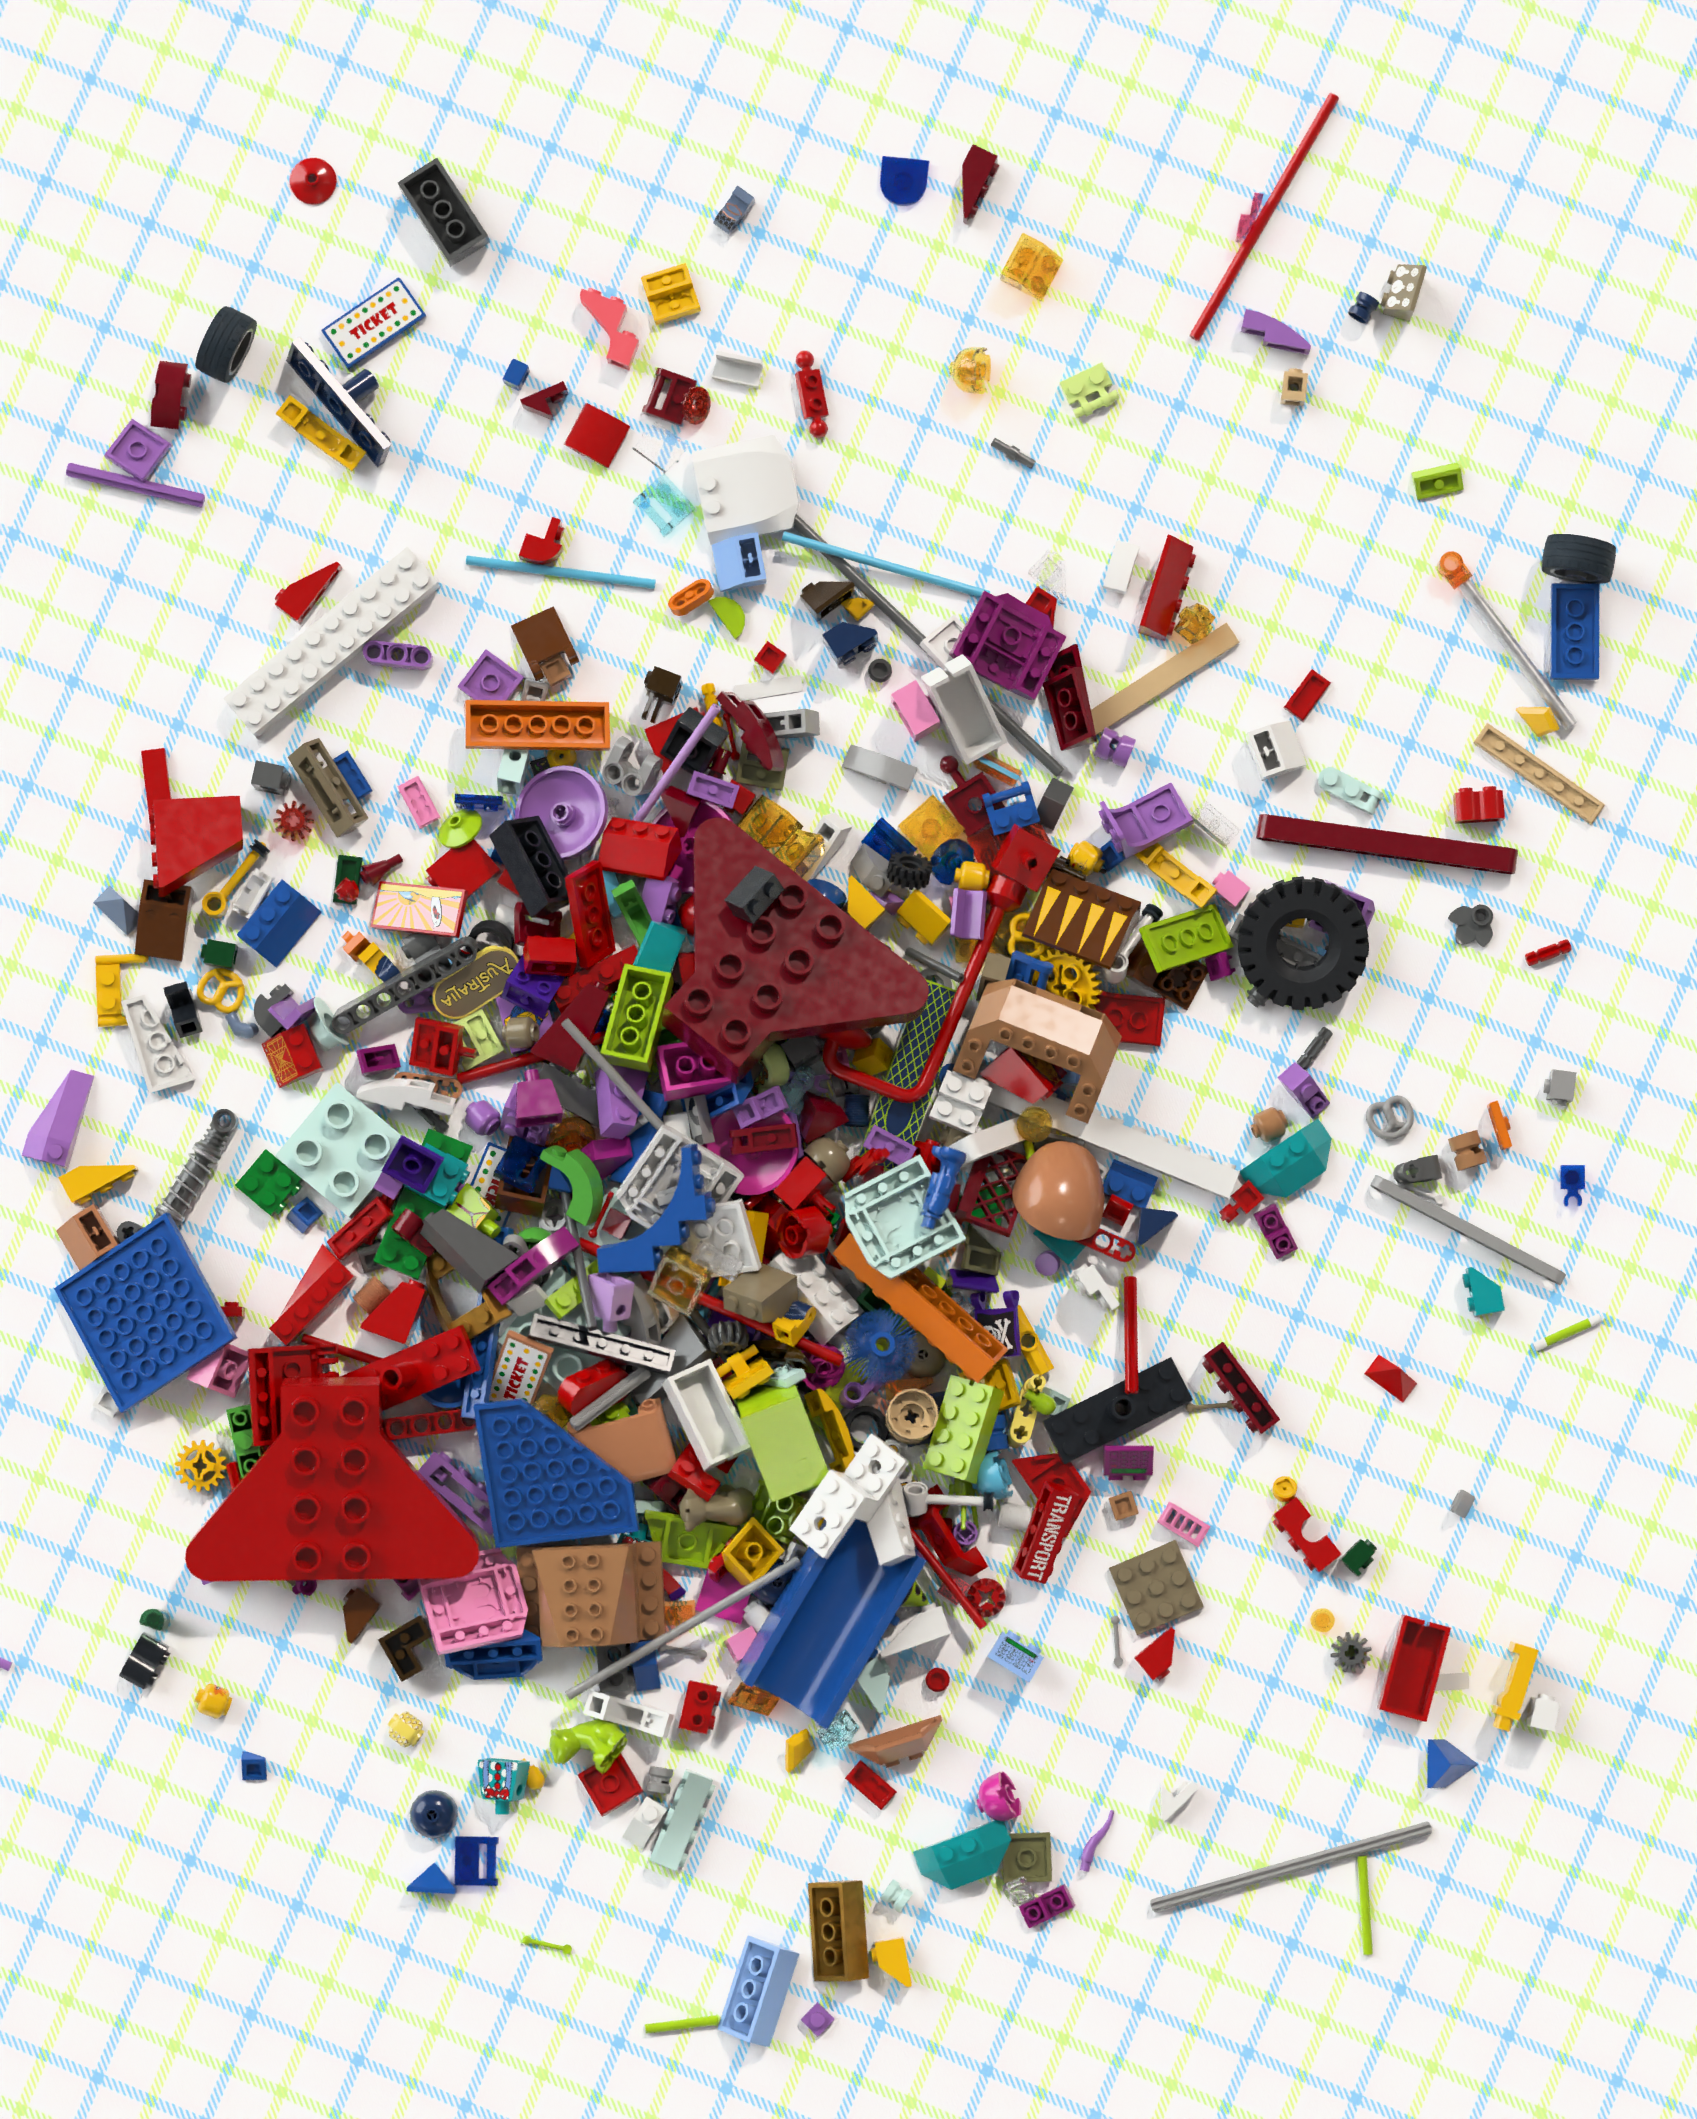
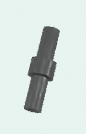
M994 438L990 445L1006 454V458L1013 462L1016 460L1030 469L1036 463L1034 459L1020 452L1021 449L1014 445L1009 446L997 438Z

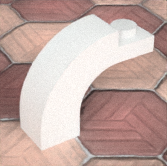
M592 1690L589 1692L583 1714L601 1720L635 1728L662 1738H668L674 1718L673 1714Z

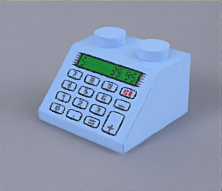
M1008 1630L1007 1634L1001 1632L987 1657L1030 1683L1044 1658L1040 1655L1042 1650L1031 1643L1028 1646L1023 1645L1019 1642L1021 1637Z

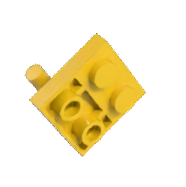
M754 1344L741 1353L737 1352L726 1359V1363L716 1369L720 1378L731 1370L734 1371V1374L722 1381L726 1392L733 1400L745 1397L750 1393L752 1387L757 1384L762 1385L771 1378L770 1375L774 1373L770 1365L761 1356L746 1364V1360L759 1352Z

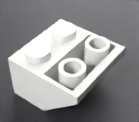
M1291 720L1270 724L1247 732L1245 737L1261 781L1307 766Z

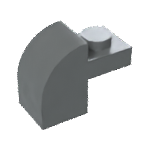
M286 984L283 986L277 985L269 993L271 996L269 999L261 993L254 1004L255 1020L270 1038L276 1036L284 1029V1026L268 1009L294 993Z

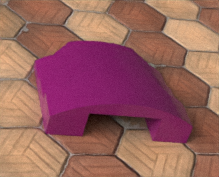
M984 590L949 655L952 658H956L963 654L972 663L976 674L1016 695L1032 701L1036 699L1067 636L1053 629L1048 615L1025 604L1009 593L994 596Z

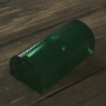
M151 1608L142 1613L139 1623L158 1631H166L170 1625V1616L164 1609Z

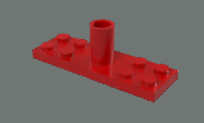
M459 1325L340 1377H380L383 1412L480 1371L481 1368L464 1325Z

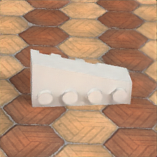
M874 1463L872 1467L873 1473L877 1474L881 1469L880 1463ZM899 1477L869 1522H866L879 1564L884 1566H893L916 1556Z

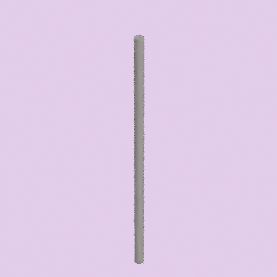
M569 1018L564 1020L561 1024L564 1029L658 1131L662 1124L665 1125ZM730 1197L727 1202L734 1200Z
M796 1556L565 1691L566 1696L571 1700L802 1565L800 1560Z

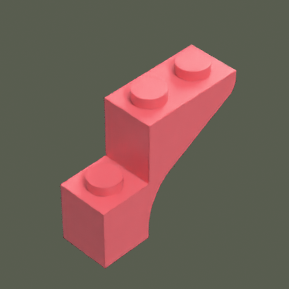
M581 289L580 299L582 305L607 332L610 338V347L606 357L607 363L630 371L640 344L635 334L625 330L622 333L619 332L627 312V305L623 304L624 301L618 297L611 296L607 298L601 296L602 293L596 289Z

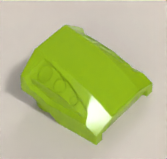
M759 1479V1486L754 1495L755 1500L752 1501L754 1518L773 1538L788 1544L796 1536L789 1529L807 1504V1499L792 1494L772 1502L764 1480Z

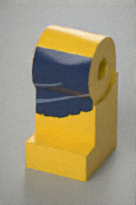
M374 942L358 956L383 982L401 973Z
M795 1300L787 1313L772 1323L775 1339L794 1347L814 1321L816 1308L802 1301Z

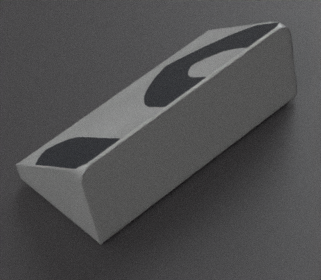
M705 1094L684 1099L692 1139L700 1145L715 1142Z

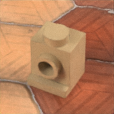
M1296 368L1284 371L1280 404L1304 406L1308 373H1303V370ZM1295 384L1298 390L1291 391L1289 386Z

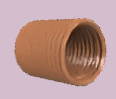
M373 1276L352 1298L370 1315L391 1291L376 1276Z

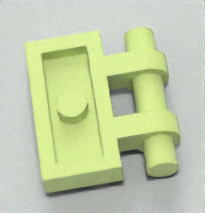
M1102 362L1059 382L1068 404L1071 405L1077 401L1080 404V407L1073 410L1076 419L1084 415L1087 417L1093 414L1092 411L1102 406L1106 408L1112 405L1113 401L1120 398L1116 390L1110 393L1106 392L1105 388L1111 386L1112 381ZM1097 392L1099 398L1088 403L1086 397Z

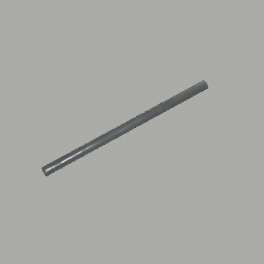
M560 1191L567 1229L580 1244L576 1220L566 1215L571 1203L570 1193ZM580 1244L572 1254L587 1328L589 1331L597 1329V1323Z

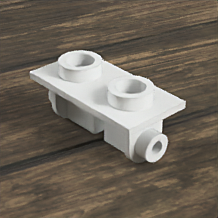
M257 868L254 872L251 871L243 885L250 890L248 893L240 890L232 903L234 905L232 910L250 919L259 908V904L265 894L269 892L274 878L264 874V872Z

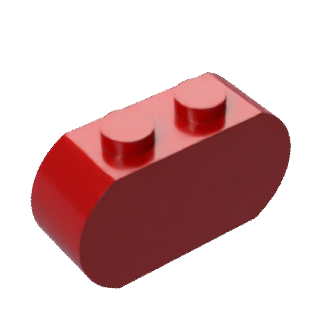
M605 1359L566 1377L558 1389V1402L575 1416L629 1374L614 1361ZM625 1395L623 1398H621V1399H620L619 1401H617L615 1404H617V1403L623 1401V1399H624L627 1395Z

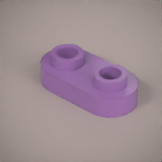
M428 987L412 996L414 1004L411 1007H407L404 1001L397 1005L398 1008L405 1014L437 1011L434 1004L429 1002L434 988Z

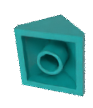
M651 921L633 965L670 973L686 937L687 930L680 926Z

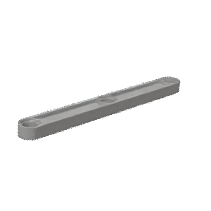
M1379 1175L1374 1176L1370 1186L1396 1201L1555 1284L1561 1285L1566 1277L1564 1272L1397 1184Z

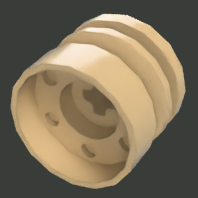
M905 1389L896 1394L890 1401L885 1415L886 1427L890 1435L898 1442L918 1444L926 1440L933 1432L938 1420V1407L934 1399L925 1391ZM908 1413L917 1417L914 1424H911L910 1420H905Z

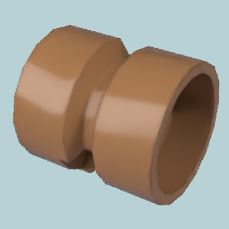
M1478 1130L1448 1139L1451 1152L1456 1153L1454 1161L1458 1171L1488 1162L1484 1149L1479 1148L1481 1139Z

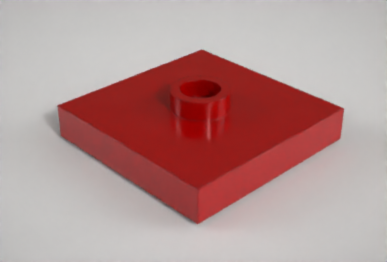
M622 1754L614 1760L611 1767L604 1774H601L594 1764L577 1775L602 1817L644 1792Z

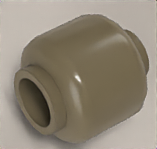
M531 1017L510 1018L506 1026L502 1028V1037L511 1048H531L539 1040V1026Z

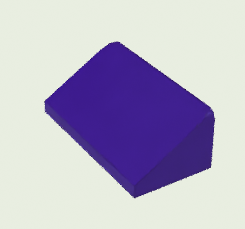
M958 1269L948 1270L947 1287L990 1294L999 1292V1286L994 1275Z

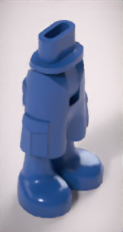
M933 1146L931 1151L933 1156L940 1160L941 1168L940 1172L932 1173L923 1203L924 1212L920 1214L924 1216L921 1227L934 1230L936 1221L940 1220L945 1210L948 1209L950 1196L957 1182L956 1176L967 1156L962 1151L946 1146Z

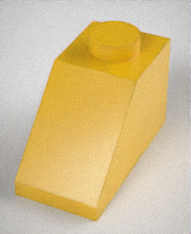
M851 875L848 878V915L868 930L885 913V909Z
M904 1936L875 1941V1947L871 1948L873 1962H878L879 1968L906 1987H912Z

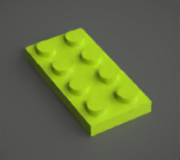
M1215 903L1204 906L1203 909L1198 908L1139 928L1157 973L1230 950L1234 947Z

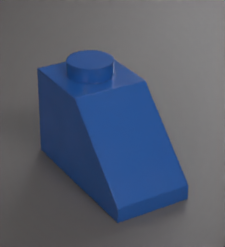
M652 1640L630 1643L631 1653ZM655 1650L632 1664L637 1691L661 1688L657 1653Z

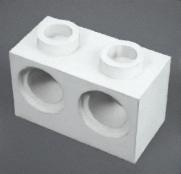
M1538 1693V1697H1531L1525 1725L1555 1732L1561 1703L1555 1702L1556 1697Z

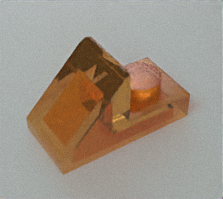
M695 1600L665 1601L666 1626L680 1625L696 1615Z
M742 1681L728 1703L732 1706L769 1716L781 1698L759 1687H750Z

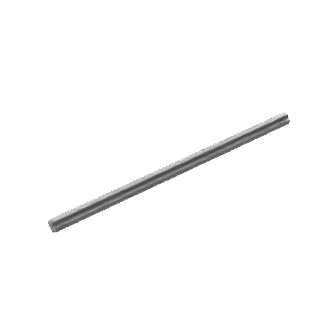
M1425 1821L1153 1898L1150 1900L1151 1909L1153 1912L1165 1910L1430 1835L1432 1828L1430 1823Z

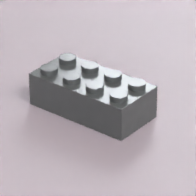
M438 158L433 159L397 182L399 190L450 268L490 243L488 234Z

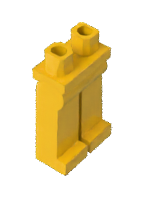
M1510 1641L1508 1651L1514 1652L1504 1691L1498 1695L1497 1705H1493L1491 1712L1496 1714L1493 1727L1508 1732L1511 1731L1513 1720H1520L1521 1713H1518V1711L1522 1707L1539 1652L1538 1649Z

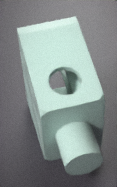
M504 749L497 774L498 792L516 796L521 794L530 761L529 750Z

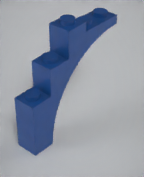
M688 1144L681 1148L682 1161L678 1185L671 1202L661 1217L648 1230L635 1238L597 1248L599 1273L656 1270L662 1266L661 1263L664 1261V1253L660 1246L681 1245L687 1242V1238L690 1235L689 1225L686 1223L687 1220H707L713 1216L716 1208L715 1200L712 1198L711 1192H702L701 1190L704 1187V1178L700 1174L699 1167L702 1163V1154L698 1150L697 1144Z

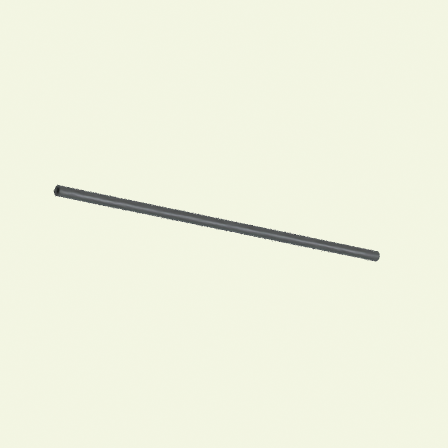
M796 514L794 528L803 537L827 543ZM820 552L924 651L920 643L926 636L844 558ZM987 695L999 723L1055 777H1058L1064 768Z

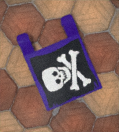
M1017 1290L1005 1291L1003 1293V1300L1006 1308L985 1309L987 1302L986 1293H972L970 1301L974 1309L975 1320L1009 1349L1002 1357L1021 1356L1017 1308L1019 1292Z

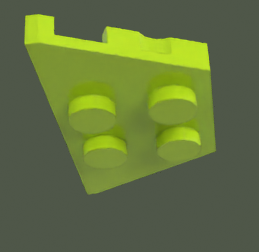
M645 1509L644 1516L650 1529L652 1541H662L663 1562L708 1569L711 1559L722 1551L725 1543L737 1531V1526H730L725 1522H715L707 1519L691 1532H688L681 1515Z

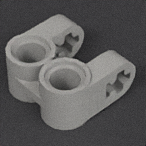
M621 736L615 742L603 767L602 776L608 784L617 785L629 796L646 795L653 788L662 768L663 759L651 753L644 759L640 769L637 770L628 761L634 748V742ZM617 767H618L619 770H620V776H619V777H618L617 774H616V769H617ZM636 779L639 781V788L635 785Z

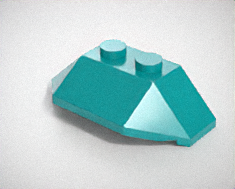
M1316 1119L1239 1171V1174L1245 1182L1249 1180L1261 1194L1287 1198L1326 1171L1332 1138L1320 1120Z
M993 1820L915 1850L913 1855L921 1875L953 1890L997 1873L1012 1839L1005 1821Z

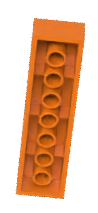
M851 1232L832 1253L836 1256L837 1261L842 1266L848 1267L860 1282L866 1283L872 1289L875 1296L884 1299L891 1306L894 1313H898V1315L906 1318L912 1329L921 1332L931 1346L939 1348L949 1362L958 1365L970 1380L979 1383L1009 1350L917 1267L890 1280L868 1265Z

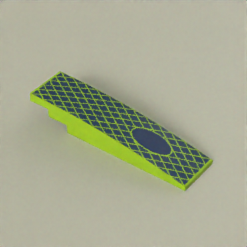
M927 979L929 993L926 1007L918 1018L914 1021L906 1022L902 1027L884 1081L904 1089L913 1088L918 1083L957 991ZM946 1054L931 1089L919 1101L903 1103L879 1094L863 1143L872 1126L876 1125L914 1146ZM861 1146L858 1156L861 1158L869 1149ZM888 1159L881 1164H876L885 1166L884 1171L886 1172L899 1166Z

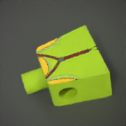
M466 1183L453 1205H449L446 1211L494 1239L501 1231V1227L494 1222L499 1213L477 1189Z

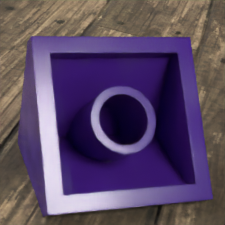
M401 1135L381 1171L424 1194L442 1164L444 1157Z

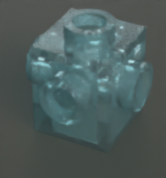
M844 1709L835 1715L828 1729L820 1726L816 1733L819 1735L820 1741L832 1751L837 1747L843 1749L850 1744L860 1727L848 1711Z

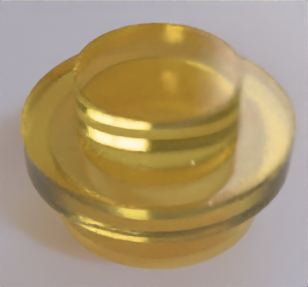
M1319 1608L1312 1613L1310 1623L1314 1630L1324 1633L1333 1628L1335 1618L1330 1610Z

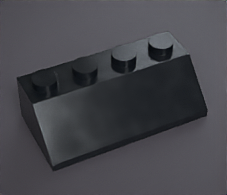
M539 816L506 820L489 835L531 918L549 915L569 905L565 877L569 873Z

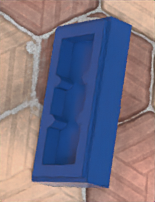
M348 750L333 759L358 801L373 792Z

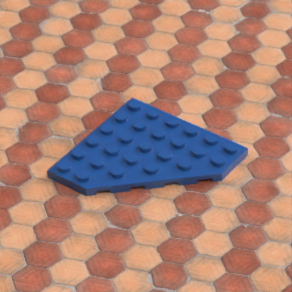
M519 1398L479 1403L473 1406L496 1548L629 1533L640 1530L633 1482L526 1400Z

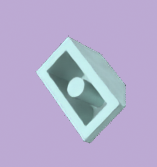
M875 1657L865 1664L857 1680L880 1714L884 1711L890 1682L888 1672L892 1670L884 1658L879 1660L878 1657Z

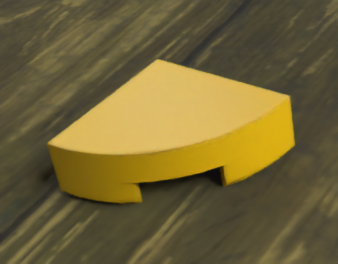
M849 598L843 601L841 606L858 622L875 604L865 598Z

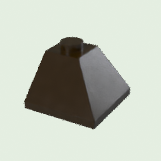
M819 581L815 585L811 582L801 590L803 594L800 595V600L818 622L839 607L843 601L855 595V585L853 582Z

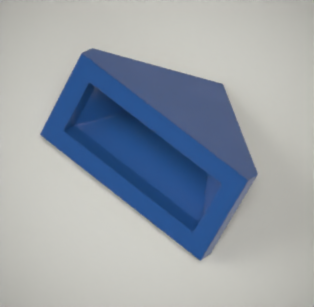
M434 1862L407 1886L406 1892L456 1894L457 1887Z

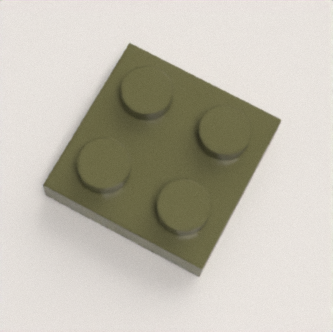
M1050 1832L1009 1833L1012 1840L1002 1860L1003 1883L1051 1882Z

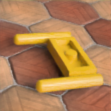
M135 954L95 956L98 1027L128 1026L126 1017L122 1016L120 964L146 963L149 959L148 956Z

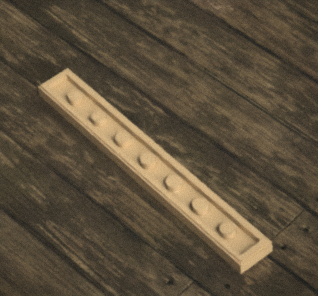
M1226 622L1091 709L1096 735L1103 732L1105 727L1109 728L1239 644V640Z

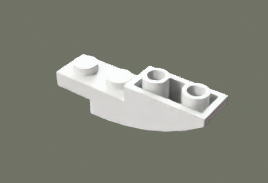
M395 1078L373 1081L361 1085L356 1094V1098L361 1099L366 1104H380L391 1111H402L405 1103H410V1106L417 1109L427 1108L433 1110L438 1115H451L456 1103V1098L435 1093L436 1083L416 1079Z

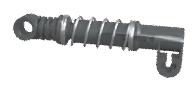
M225 1108L219 1109L213 1114L212 1121L209 1124L211 1129H206L208 1134H203L204 1140L200 1139V1141L195 1142L192 1150H194V1153H188L190 1158L187 1163L181 1164L183 1168L181 1173L174 1176L176 1181L173 1186L168 1187L169 1193L166 1198H161L163 1203H158L155 1209L156 1215L152 1221L164 1213H170L177 1226L182 1224L184 1220L183 1214L186 1209H191L189 1204L192 1199L198 1197L196 1194L200 1186H205L203 1183L207 1175H212L210 1168L207 1167L208 1164H218L221 1158V1150L219 1148H224L225 1145L222 1143H227L228 1141L225 1138H230L231 1134L238 1127L239 1119L233 1111ZM224 1115H229L231 1117V1124L226 1128H222L219 1122L220 1118ZM125 1221L117 1228V1238L120 1242H123L128 1236L125 1233L127 1229L131 1230L134 1228L133 1233L135 1234L144 1227L132 1221Z

